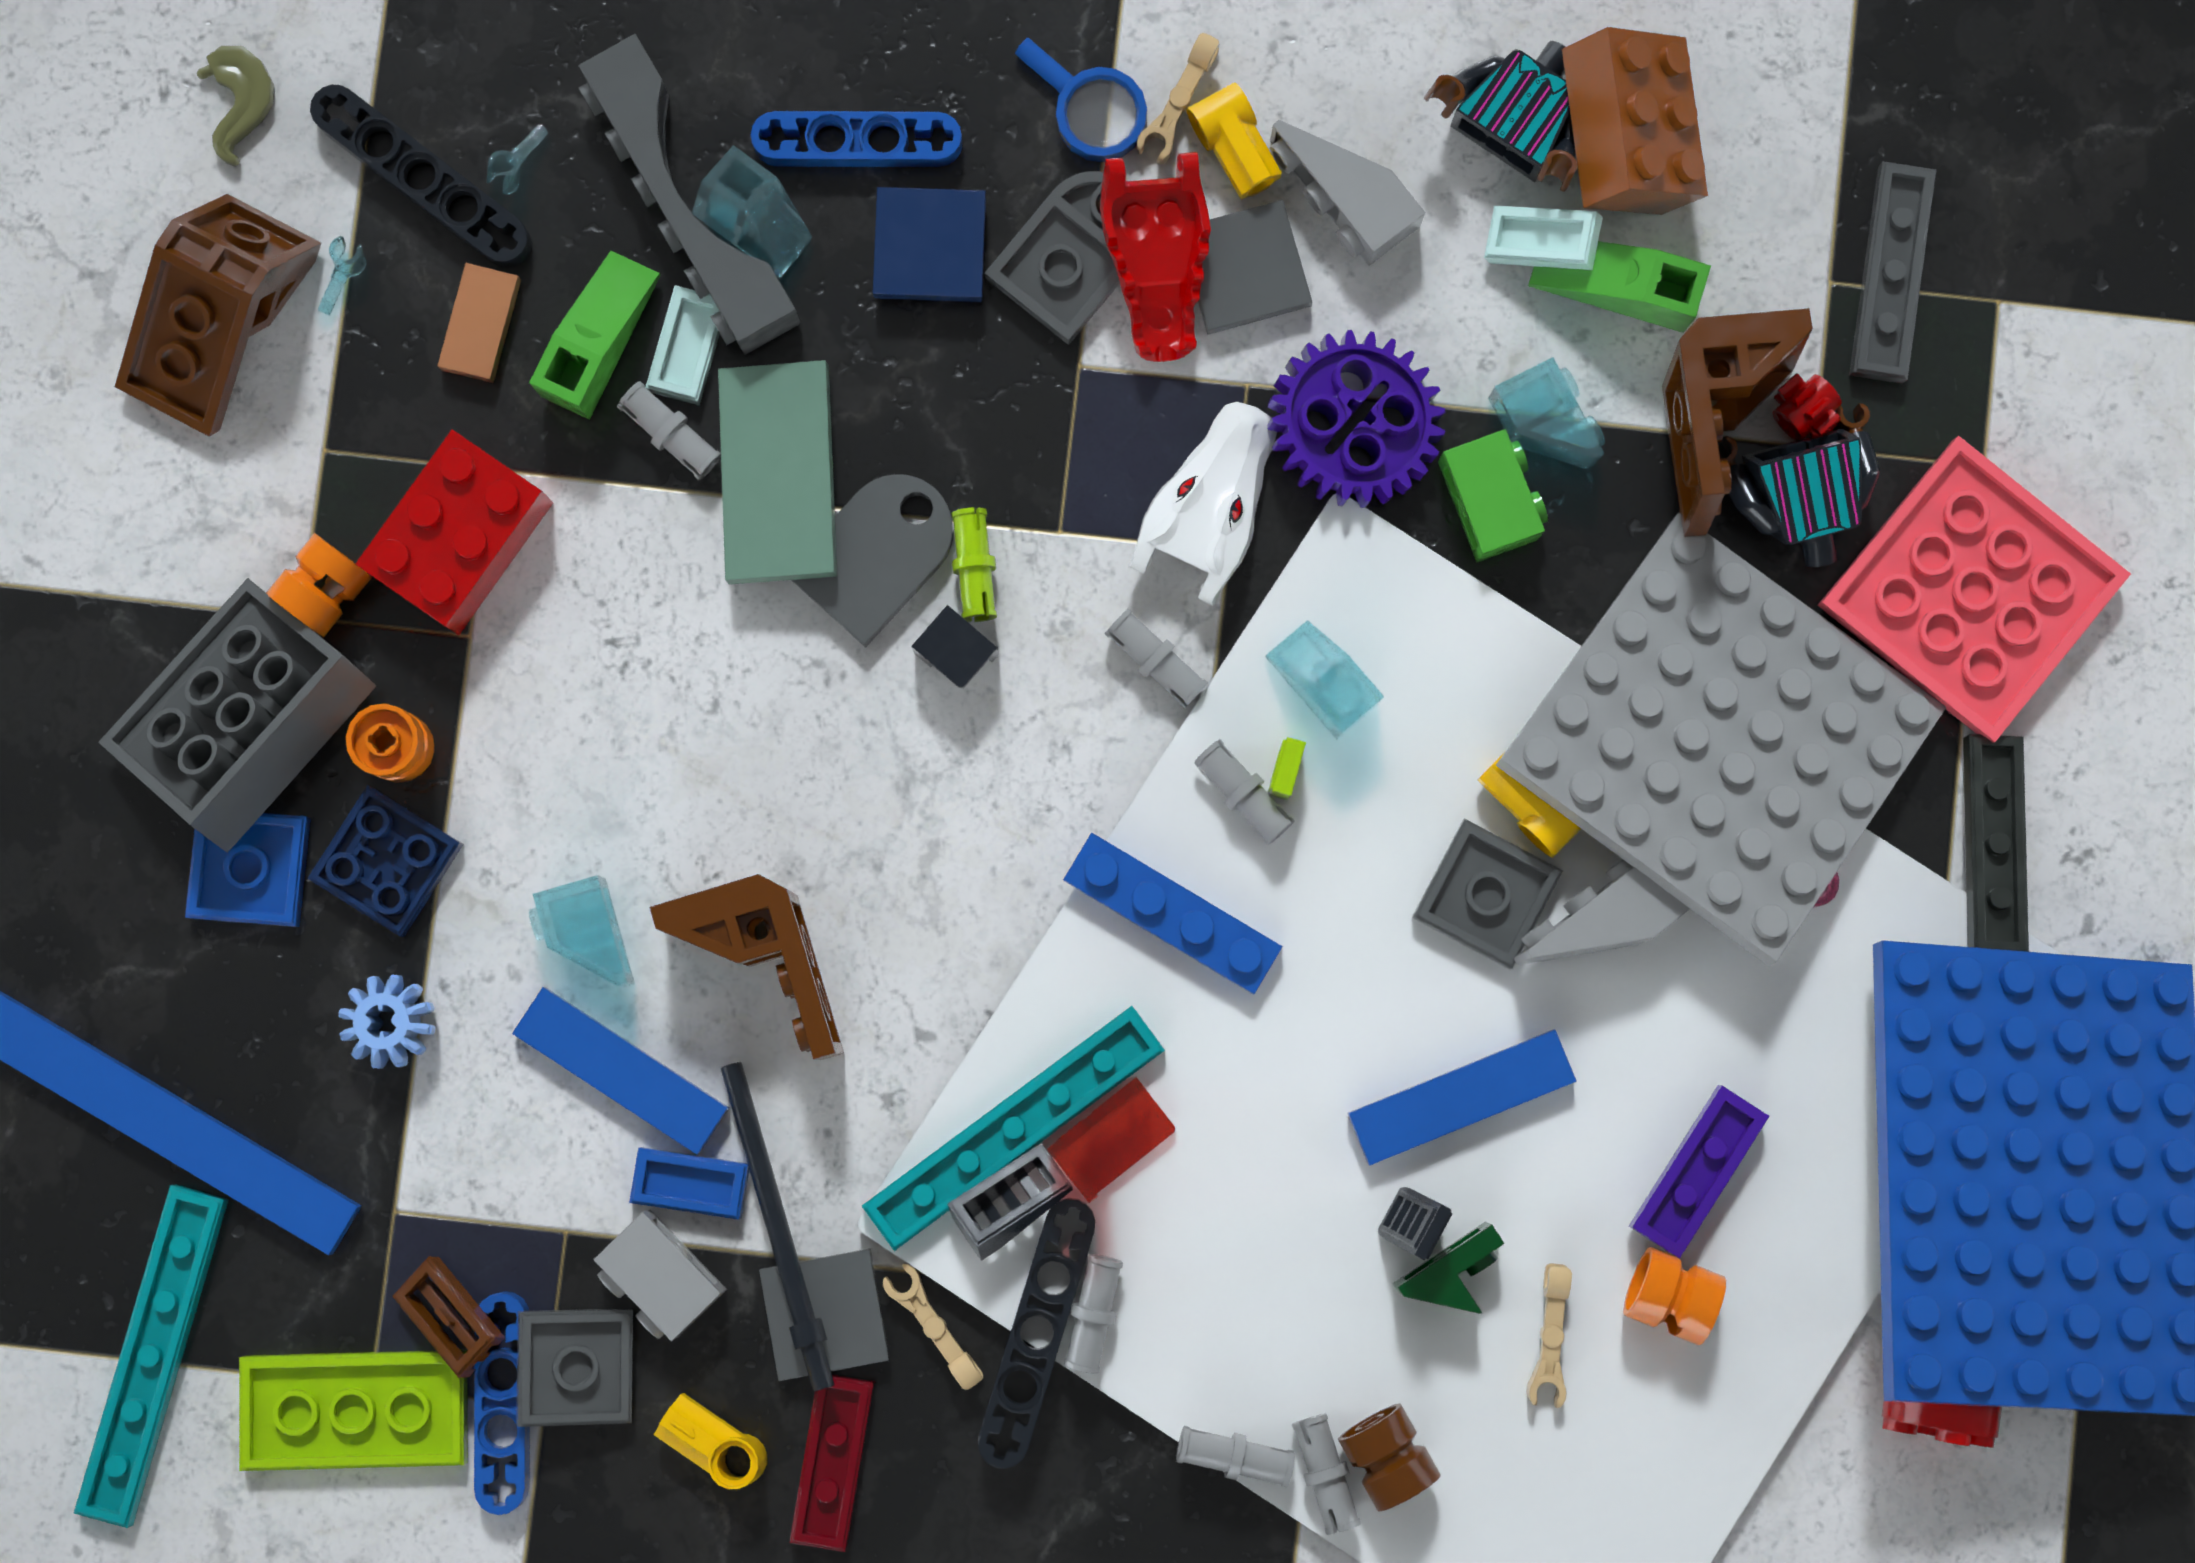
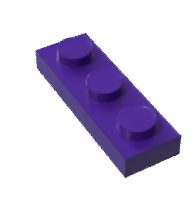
M1717 1085L1628 1227L1671 1255L1681 1258L1770 1116L1723 1085Z

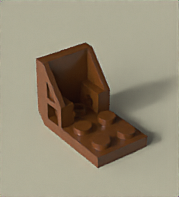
M225 194L172 219L154 246L114 387L209 437L220 431L248 338L271 325L316 262L321 242L229 194Z
M1810 308L1700 317L1679 339L1662 384V392L1684 537L1706 535L1715 515H1720L1722 499L1725 494H1730L1731 470L1727 460L1720 461L1718 442H1722L1723 431H1734L1791 376L1813 329ZM1711 400H1717V403L1712 406Z
M756 874L649 907L655 929L735 963L752 967L783 957L785 963L776 965V970L784 996L796 999L801 1017L792 1019V1024L801 1052L811 1051L814 1060H824L844 1054L798 895L760 874ZM764 921L768 935L764 939L759 940L756 936V928Z

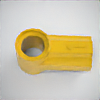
M1234 82L1186 109L1191 126L1201 144L1207 151L1213 150L1241 200L1263 192L1281 178L1282 172L1256 128L1257 120L1252 106L1237 83Z
M1502 754L1477 780L1519 820L1517 825L1523 834L1544 854L1554 858L1581 828L1498 768L1496 764L1503 756Z
M681 1393L669 1407L654 1433L657 1438L710 1473L711 1478L719 1486L726 1489H740L751 1484L764 1473L767 1466V1452L758 1438L749 1434H743L685 1393ZM731 1446L743 1448L750 1457V1469L745 1476L732 1474L726 1466L725 1456Z

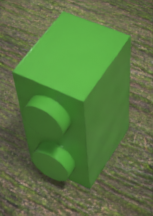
M1506 429L1443 452L1438 464L1476 562L1537 541L1545 532L1543 523L1548 522L1547 511L1540 494L1537 491L1530 493L1523 475L1524 472L1528 471L1525 453L1519 441H1510Z

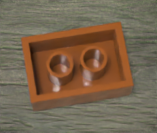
M1606 27L1563 48L1562 55L1583 208L1663 215L1707 197L1705 164L1702 155L1698 114L1695 105L1686 37Z

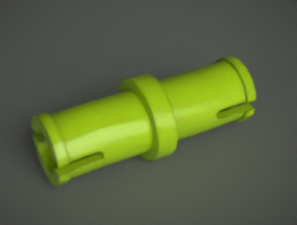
M974 507L958 509L951 513L954 522L957 558L952 561L953 573L959 575L962 603L961 617L967 622H971L972 617H974V622L993 620L997 618V611L995 610L991 572L996 570L995 556L989 553L986 523L987 511L984 508H977L976 514H974Z

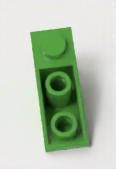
M1598 241L1593 270L1534 266L1528 286L1684 333L1697 316L1711 265L1657 249Z
M613 251L609 252L553 333L529 382L540 397L590 420L661 276L660 273Z

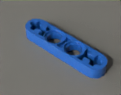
M773 111L757 118L751 130L752 145L760 160L773 166L942 167L951 164L958 158L963 145L959 124L953 117L941 112ZM806 126L805 139L808 151L800 152L801 148L798 140H784L780 144V150L774 151L771 150L768 141L762 140V138L770 137L772 135V128L776 127L782 128L785 137L801 138L798 127ZM882 126L891 127L899 134V143L890 152H877L869 144V137L873 130ZM824 127H838L846 136L842 147L835 152H824L815 144L817 133ZM906 127H915V138H930L933 136V129L942 128L944 129L945 137L953 138V140L944 142L942 151H933L929 141H914L916 152H907L909 140Z
M508 1291L488 1296L479 1305L488 1317L490 1312L499 1309L500 1302L506 1303L507 1312L516 1313V1322L506 1327V1343L517 1340L518 1311H529L527 1303L516 1293ZM493 1322L495 1326L500 1330L499 1324ZM506 1347L490 1351L491 1354L484 1361L477 1362L475 1364L474 1493L480 1507L488 1513L495 1515L508 1514L519 1507L528 1496L530 1487V1427L517 1426L515 1441L510 1446L505 1447L494 1444L488 1437L487 1432L488 1423L497 1415L508 1416L516 1424L517 1380L512 1388L501 1390L492 1386L487 1374L491 1362L498 1358L510 1360L517 1369V1350ZM517 1454V1463L510 1461L505 1465L506 1482L515 1484L516 1491L506 1497L505 1503L499 1502L498 1493L489 1492L488 1484L498 1479L499 1462L487 1464V1455L502 1458Z

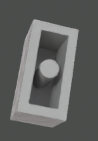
M651 1209L642 1212L594 1259L602 1268L597 1274L600 1281L618 1298L627 1294L641 1309L636 1314L637 1319L658 1339L664 1334L670 1341L678 1338L727 1290Z

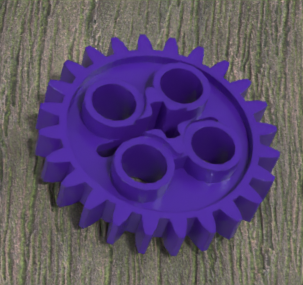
M1347 330L1342 337L1341 344L1338 346L1332 335L1328 333L1320 342L1321 352L1310 342L1307 343L1301 351L1303 361L1292 356L1285 366L1290 376L1280 374L1274 383V387L1282 394L1273 395L1268 402V408L1281 414L1271 418L1267 424V429L1282 432L1283 435L1275 441L1272 449L1273 451L1288 450L1291 454L1282 467L1284 471L1292 470L1298 466L1303 470L1297 484L1300 488L1312 480L1319 483L1316 498L1319 500L1332 489L1336 491L1337 504L1341 507L1346 503L1351 494H1355L1360 508H1365L1371 501L1372 492L1375 493L1382 504H1385L1393 496L1392 487L1404 495L1412 487L1410 477L1420 481L1428 472L1423 462L1432 463L1439 454V451L1430 443L1439 442L1445 435V430L1431 423L1440 420L1445 414V408L1432 406L1429 402L1441 390L1439 386L1424 387L1421 383L1430 371L1428 367L1415 371L1409 367L1415 354L1412 350L1400 358L1394 355L1396 340L1393 338L1381 349L1376 347L1374 332L1370 331L1362 344H1357L1353 331ZM1349 372L1357 375L1362 381L1363 390L1353 391L1347 388L1342 382L1341 373ZM1379 384H1385L1387 392L1377 401L1362 422L1354 428L1333 454L1326 453L1325 446L1341 430L1349 417L1359 409ZM1391 407L1398 410L1404 417L1405 426H1394L1388 423L1384 418L1383 408ZM1316 411L1325 415L1329 421L1330 430L1322 431L1312 427L1308 422L1307 412ZM1357 446L1365 449L1371 457V465L1360 466L1355 463L1350 457L1349 447Z

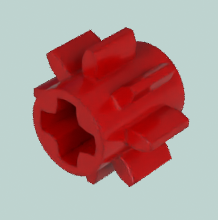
M1796 373L1777 390L1778 393L1774 396V399L1780 405L1773 410V417L1780 428L1796 441L1804 439L1808 434L1811 437L1816 435L1823 436L1825 433L1832 431L1837 426L1836 423L1841 420V417L1834 411L1842 405V400L1834 387L1819 375L1814 374L1805 382Z

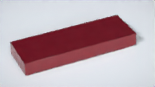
M832 1374L835 1385L816 1391L814 1395L789 1543L845 1552L875 1381Z

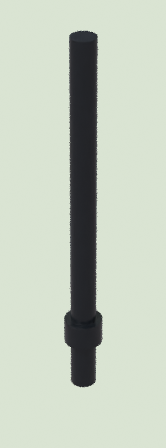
M742 1062L732 1063L720 1068L793 1320L794 1326L789 1327L794 1348L795 1350L801 1349L812 1390L816 1392L835 1385L823 1346V1342L828 1339L822 1319H816Z

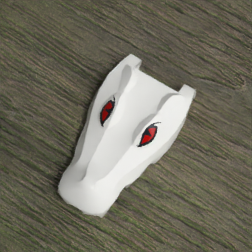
M1240 402L1230 403L1223 407L1214 419L1205 439L1193 450L1180 469L1153 498L1143 517L1136 547L1128 567L1145 573L1147 567L1152 563L1155 550H1161L1209 573L1206 581L1200 587L1198 599L1212 606L1215 605L1222 589L1245 557L1253 537L1255 513L1262 489L1264 467L1277 432L1267 429V424L1272 417L1255 406Z

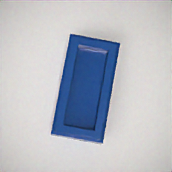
M638 1147L629 1203L740 1220L742 1218L749 1174L748 1163Z

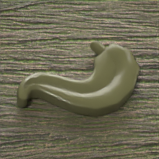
M220 46L206 56L209 65L198 69L197 76L200 79H206L214 75L216 81L220 85L229 88L235 96L233 107L220 121L212 135V143L216 154L226 164L236 167L240 164V159L234 155V147L262 123L273 106L274 83L262 61L245 47Z

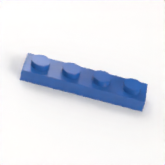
M1092 832L1063 879L1067 884L1253 995L1283 947Z

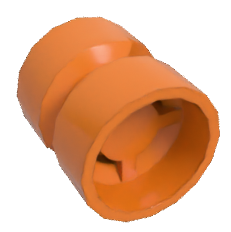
M313 533L295 556L298 567L295 570L285 569L266 594L322 637H325L343 614L340 603L343 600L353 601L372 576L355 565L352 560L319 535ZM327 574L328 577L326 578L325 585L320 589L315 583Z
M389 704L371 705L358 712L350 722L346 734L347 752L353 763L366 773L394 783L408 782L422 775L431 764L435 751L434 738L427 724L417 716Z
M1649 1247L1642 1255L1631 1278L1624 1301V1316L1651 1327H1656L1660 1323L1665 1322L1669 1334L1699 1346L1708 1338L1719 1315L1726 1291V1278L1697 1265L1686 1271L1682 1268L1680 1258Z

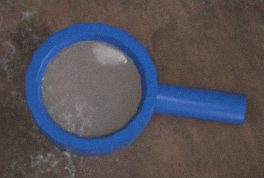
M1026 38L1019 45L1015 55L1060 93L1056 109V122L1061 139L1073 153L1086 160L1105 162L1106 159L1122 158L1136 148L1138 137L1146 126L1147 105L1143 91L1130 76L1117 69L1105 67L1084 70L1073 76L1030 38Z

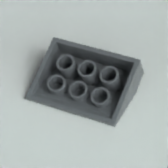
M247 578L98 743L189 825L228 853L377 685L340 652L281 607L265 591Z

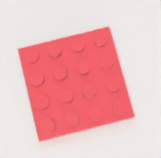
M1957 436L1817 606L1911 682L1946 706L1948 712L1974 733L1981 734L1994 743L2131 573L1964 439Z

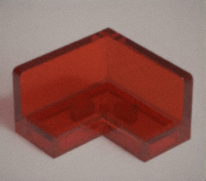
M1135 1077L1049 1145L1047 1150L1090 1204L1099 1196V1192L1173 1134L1175 1126L1138 1078Z

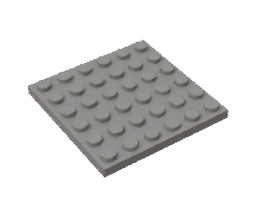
M1678 513L1497 762L1496 766L1627 863L1637 868L1767 966H1771L1778 961L1946 709V706L1708 533L1704 536L1684 537L1681 514Z

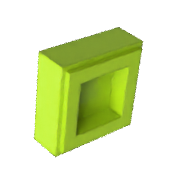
M1290 737L1282 741L1268 788L1270 796L1289 800L1306 742Z

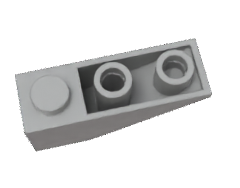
M1281 120L1273 124L1270 142L1273 145L1269 147L1273 158L1286 173L1289 174L1294 171L1306 186L1303 189L1305 198L1319 215L1322 216L1327 212L1339 227L1336 235L1342 246L1351 256L1356 258L1358 255H1361L1370 266L1420 228L1425 211L1392 170Z
M1622 859L1606 872V875L1611 880L1597 893H1595L1591 886H1588L1563 905L1569 913L1555 926L1546 919L1522 937L1521 940L1527 948L1513 959L1518 965L1639 945L1656 937L1690 910V908Z

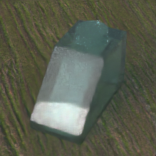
M1308 620L1265 656L1336 740L1379 705L1384 698L1383 694L1352 658Z
M596 875L532 894L536 907L529 909V918L534 935L538 941L545 939L547 948L616 986L627 987L635 984L606 878Z

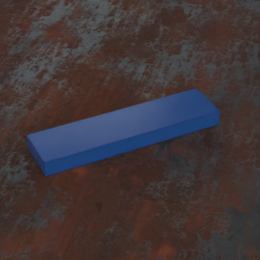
M542 987L512 1033L696 1155L701 1153L730 1108L546 987Z
M1554 1029L1347 1114L1365 1159L1370 1166L1577 1082L1557 1032Z

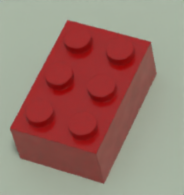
M452 429L355 565L459 636L548 512L553 502L542 490Z

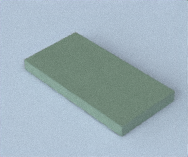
M826 360L718 369L725 581L732 585L837 577L828 363Z

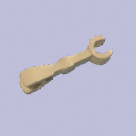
M1201 33L1198 36L1189 54L1188 64L1176 87L1170 91L1169 100L1163 112L1140 133L1137 141L1138 154H1142L1148 140L1159 138L1165 143V148L1160 153L1157 163L1161 165L1170 159L1173 152L1177 123L1184 110L1190 106L1191 97L1204 72L1209 71L1218 55V39L1207 33Z
M902 1264L904 1270L912 1278L911 1288L905 1293L898 1292L891 1280L886 1276L883 1279L885 1292L915 1315L922 1325L925 1335L932 1339L949 1363L948 1367L960 1386L965 1390L971 1389L983 1379V1372L973 1358L962 1350L947 1329L945 1320L939 1317L930 1305L919 1271L910 1264Z
M1549 1263L1545 1266L1543 1292L1546 1300L1543 1327L1540 1330V1358L1527 1383L1526 1389L1528 1399L1535 1406L1537 1405L1538 1387L1546 1382L1553 1383L1556 1386L1554 1396L1555 1408H1560L1566 1400L1567 1391L1559 1361L1561 1344L1564 1341L1565 1301L1570 1295L1572 1272L1563 1264Z

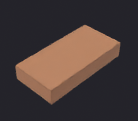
M465 263L437 365L441 371L494 383L521 284V279L518 275Z

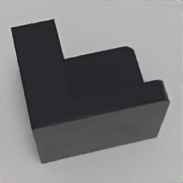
M948 605L911 646L915 655L929 667L934 666L958 688L966 687L988 660L993 662L999 655L998 647Z

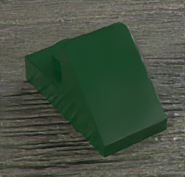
M1484 1222L1392 1284L1403 1297L1482 1314V1311L1458 1274L1466 1270L1471 1277L1483 1271L1498 1259L1494 1250L1505 1243L1494 1226Z

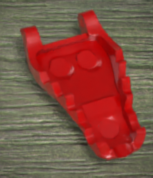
M1198 153L1178 154L1176 178L1125 181L1126 170L1122 158L1106 159L1100 200L1103 233L1130 312L1132 339L1136 353L1147 361L1166 362L1178 360L1195 350L1197 346L1194 331V306L1200 299L1201 284L1204 280L1202 265L1209 252V236L1211 232L1208 208L1200 180Z

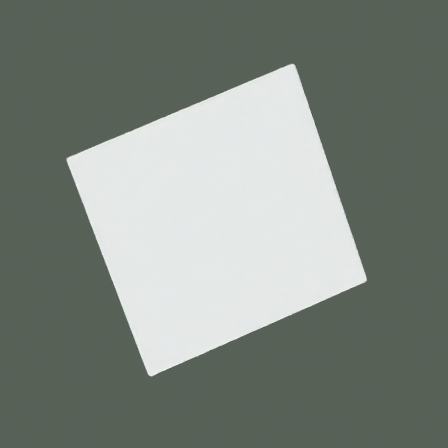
M1334 494L1106 840L1283 946L1254 995L1075 888L875 1195L1130 1006H1133L1165 1051L1041 1142L1073 1187V1190L1062 1199H1079L1087 1203L1093 1211L1096 1221L1095 1232L1088 1254L1108 1256L1123 1262L1111 1309L1116 1312L1114 1325H1108L1099 1363V1373L1091 1374L1070 1368L1067 1369L1177 1442H1179L1183 1427L1188 1426L1191 1429L1232 1438L1234 1433L1246 1435L1247 1442L1282 1450H1293L1295 1453L1294 1467L1287 1487L1239 1475L1236 1481L1360 1563H1711L1881 1291L1873 944L1885 940L1968 947L1967 893L1868 829H1865L1778 961L1771 966H1767L1691 909L1656 937L1642 944L1521 965L1515 963L1513 969H1508L1412 918V915L1463 819L1469 820L1563 870L1534 928L1546 919L1555 926L1569 915L1563 905L1588 886H1591L1595 893L1611 882L1606 872L1622 860V858L1583 829L1554 858L1547 856L1519 829L1517 825L1519 820L1477 780L1508 749L1581 645L1369 509L1360 508L1358 502L1350 497L1342 507L1338 506L1336 494ZM1290 737L1306 742L1291 797L1287 801L1271 796L1295 822L1269 845L1237 808L1233 811L1230 810L1224 803L1227 797L1201 768L1194 764L1195 760L1219 739L1224 742V746L1251 775L1257 773L1264 780L1262 787L1269 795L1268 788L1282 741ZM2029 933V952L2061 954ZM1550 1030H1556L1577 1082L1373 1165H1368L1348 1117V1112ZM1717 1085H1723L1770 1117L1680 1258L1682 1268L1686 1271L1697 1265L1726 1278V1291L1717 1320L1708 1338L1703 1344L1698 1346L1669 1334L1665 1322L1660 1323L1656 1327H1651L1624 1316L1623 1308L1626 1293L1636 1266L1646 1249L1652 1247L1670 1254L1628 1226ZM1037 1168L1028 1173L1040 1192L1049 1187ZM1018 1182L1010 1188L1021 1204L1030 1199ZM1400 1188H1411L1452 1209L1451 1213L1453 1214L1429 1259L1484 1222L1492 1224L1505 1244L1494 1250L1498 1259L1493 1264L1471 1277L1466 1270L1458 1274L1482 1311V1314L1406 1298L1399 1294L1392 1284L1425 1262L1381 1237L1378 1233V1228ZM1001 1197L992 1202L1002 1217L1010 1212ZM1069 1208L1066 1215H1056L1054 1224L1062 1227V1234L1058 1246L1050 1240L1046 1241L1045 1252H1061L1074 1261L1078 1260L1080 1250H1070L1069 1245L1075 1232L1084 1233L1087 1228V1223L1079 1220L1080 1210ZM865 1210L859 1218L858 1227L863 1234L1011 1331L1049 1210L1002 1248L982 1261L955 1224L950 1211L896 1251L891 1248ZM982 1211L974 1217L982 1229L991 1225ZM1087 1258L1073 1302H1079L1088 1263ZM1051 1261L1045 1263L1040 1268L1037 1280L1039 1286L1045 1292L1057 1294L1063 1292L1068 1287L1070 1273L1065 1265L1060 1262ZM1549 1263L1563 1264L1572 1272L1570 1295L1565 1301L1564 1341L1561 1344L1559 1361L1567 1392L1566 1400L1560 1408H1555L1554 1406L1556 1386L1553 1383L1546 1382L1538 1387L1536 1406L1530 1402L1526 1392L1527 1383L1540 1358V1330L1543 1327L1546 1300L1543 1292L1545 1266ZM1071 1310L1055 1359L1056 1362L1064 1367V1360L1067 1358L1075 1317L1071 1315ZM1042 1316L1029 1317L1021 1326L1022 1339L1035 1348L1045 1347L1053 1338L1054 1330L1052 1324ZM1400 1403L1417 1431L1412 1441L1413 1445L1426 1447L1441 1476L1435 1483L1418 1495L1393 1508L1378 1512L1362 1484L1366 1474L1365 1469L1352 1466L1338 1438L1349 1428L1372 1414ZM1327 1413L1328 1416L1327 1421L1340 1462H1347L1350 1473L1345 1475L1357 1516L1361 1521V1525L1343 1532L1337 1530V1533L1326 1535V1527L1313 1486H1306L1303 1475L1308 1473L1296 1432L1292 1427V1424L1312 1416L1316 1417Z

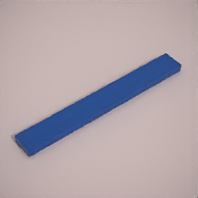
M0 991L1 1061L325 1254H334L362 1205Z

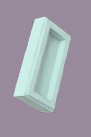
M1494 206L1484 258L1491 264L1593 270L1603 217L1597 211Z
M677 285L674 286L645 387L651 393L700 405L720 335L710 317L719 312L710 294L700 299L695 290Z

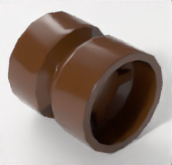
M1400 1403L1372 1414L1349 1428L1338 1438L1352 1466L1365 1469L1366 1474L1362 1484L1378 1512L1393 1508L1430 1487L1441 1476L1426 1447L1413 1445L1412 1441L1417 1431Z

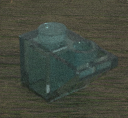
M734 145L701 181L692 214L747 255L768 262L778 278L784 274L811 242L812 236L779 179Z
M1554 357L1496 385L1490 393L1488 399L1503 428L1506 429L1510 441H1519L1523 449L1585 469L1595 465L1604 455L1601 446L1605 444V439L1599 424L1593 416H1584L1575 399L1579 397L1580 393L1574 377L1566 367L1559 369Z

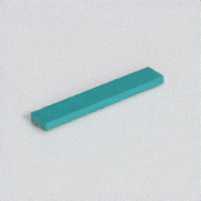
M1130 1006L864 1203L862 1208L891 1248L896 1251L950 1211L947 1205L949 1202L1032 1150L1164 1052L1165 1049L1134 1007Z
M170 1185L73 1514L124 1528H129L134 1524L229 1201L227 1198L179 1185Z

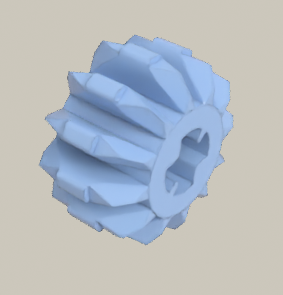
M391 975L387 980L386 986H384V983L378 976H371L367 978L368 994L357 988H352L349 991L348 995L357 1005L356 1010L340 1009L339 1017L345 1020H353V1027L340 1032L342 1041L359 1039L351 1053L352 1057L361 1060L371 1053V1066L383 1069L389 1057L396 1067L406 1066L408 1061L406 1049L416 1055H422L426 1051V1047L417 1038L418 1033L433 1035L435 1033L436 1027L434 1025L421 1023V1016L430 1014L435 1008L431 1002L414 1004L423 991L419 984H412L403 991L404 982L403 977L400 975ZM381 1011L395 1012L391 1019L393 1025L396 1026L394 1032L379 1031L384 1023L379 1017Z

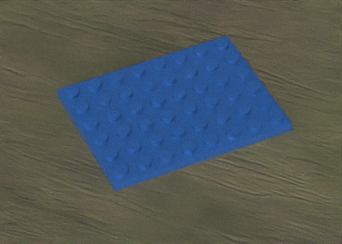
M1885 940L1873 944L1884 1401L2195 1416V1006L2192 964Z

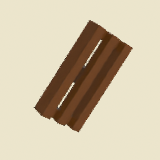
M428 1256L392 1296L458 1378L469 1377L476 1370L474 1365L477 1362L484 1361L491 1354L488 1351L490 1347L499 1345L505 1338L439 1257ZM429 1276L440 1288V1290L445 1294L449 1301L454 1305L458 1312L463 1316L467 1323L472 1327V1329L477 1333V1335L480 1337L479 1339L468 1327V1325L464 1322V1320L459 1316L455 1309L450 1305L446 1298L441 1294V1292L436 1288L432 1281L428 1278ZM417 1289L432 1305L441 1321L450 1327L468 1349L465 1354L460 1351L416 1297L414 1292Z

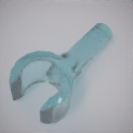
M538 124L511 152L501 150L492 153L488 160L487 183H490L498 175H506L503 180L502 193L508 195L516 192L519 188L521 164L547 136V130Z
M343 236L335 238L330 244L329 254L335 267L317 309L329 316L348 277L357 276L366 266V257L361 244L357 247L353 258L349 260L340 259L346 249V242Z

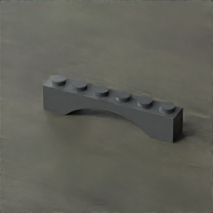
M633 34L579 64L578 66L587 81L586 84L578 87L594 116L605 112L613 126V129L605 132V135L621 162L630 157L640 174L631 178L647 208L657 203L666 220L657 225L671 250L675 253L684 249L692 266L685 269L684 272L697 295L702 299L710 294L719 309V312L710 317L726 345L736 340L744 355L801 324L796 309L769 263L746 255L717 238L694 217L679 196L672 181L666 155L665 122L670 96L662 78L637 35Z

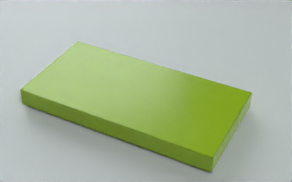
M460 1350L463 1354L467 1352V1350ZM437 1351L251 1355L239 1357V1471L458 1466L468 1463L467 1378H458Z

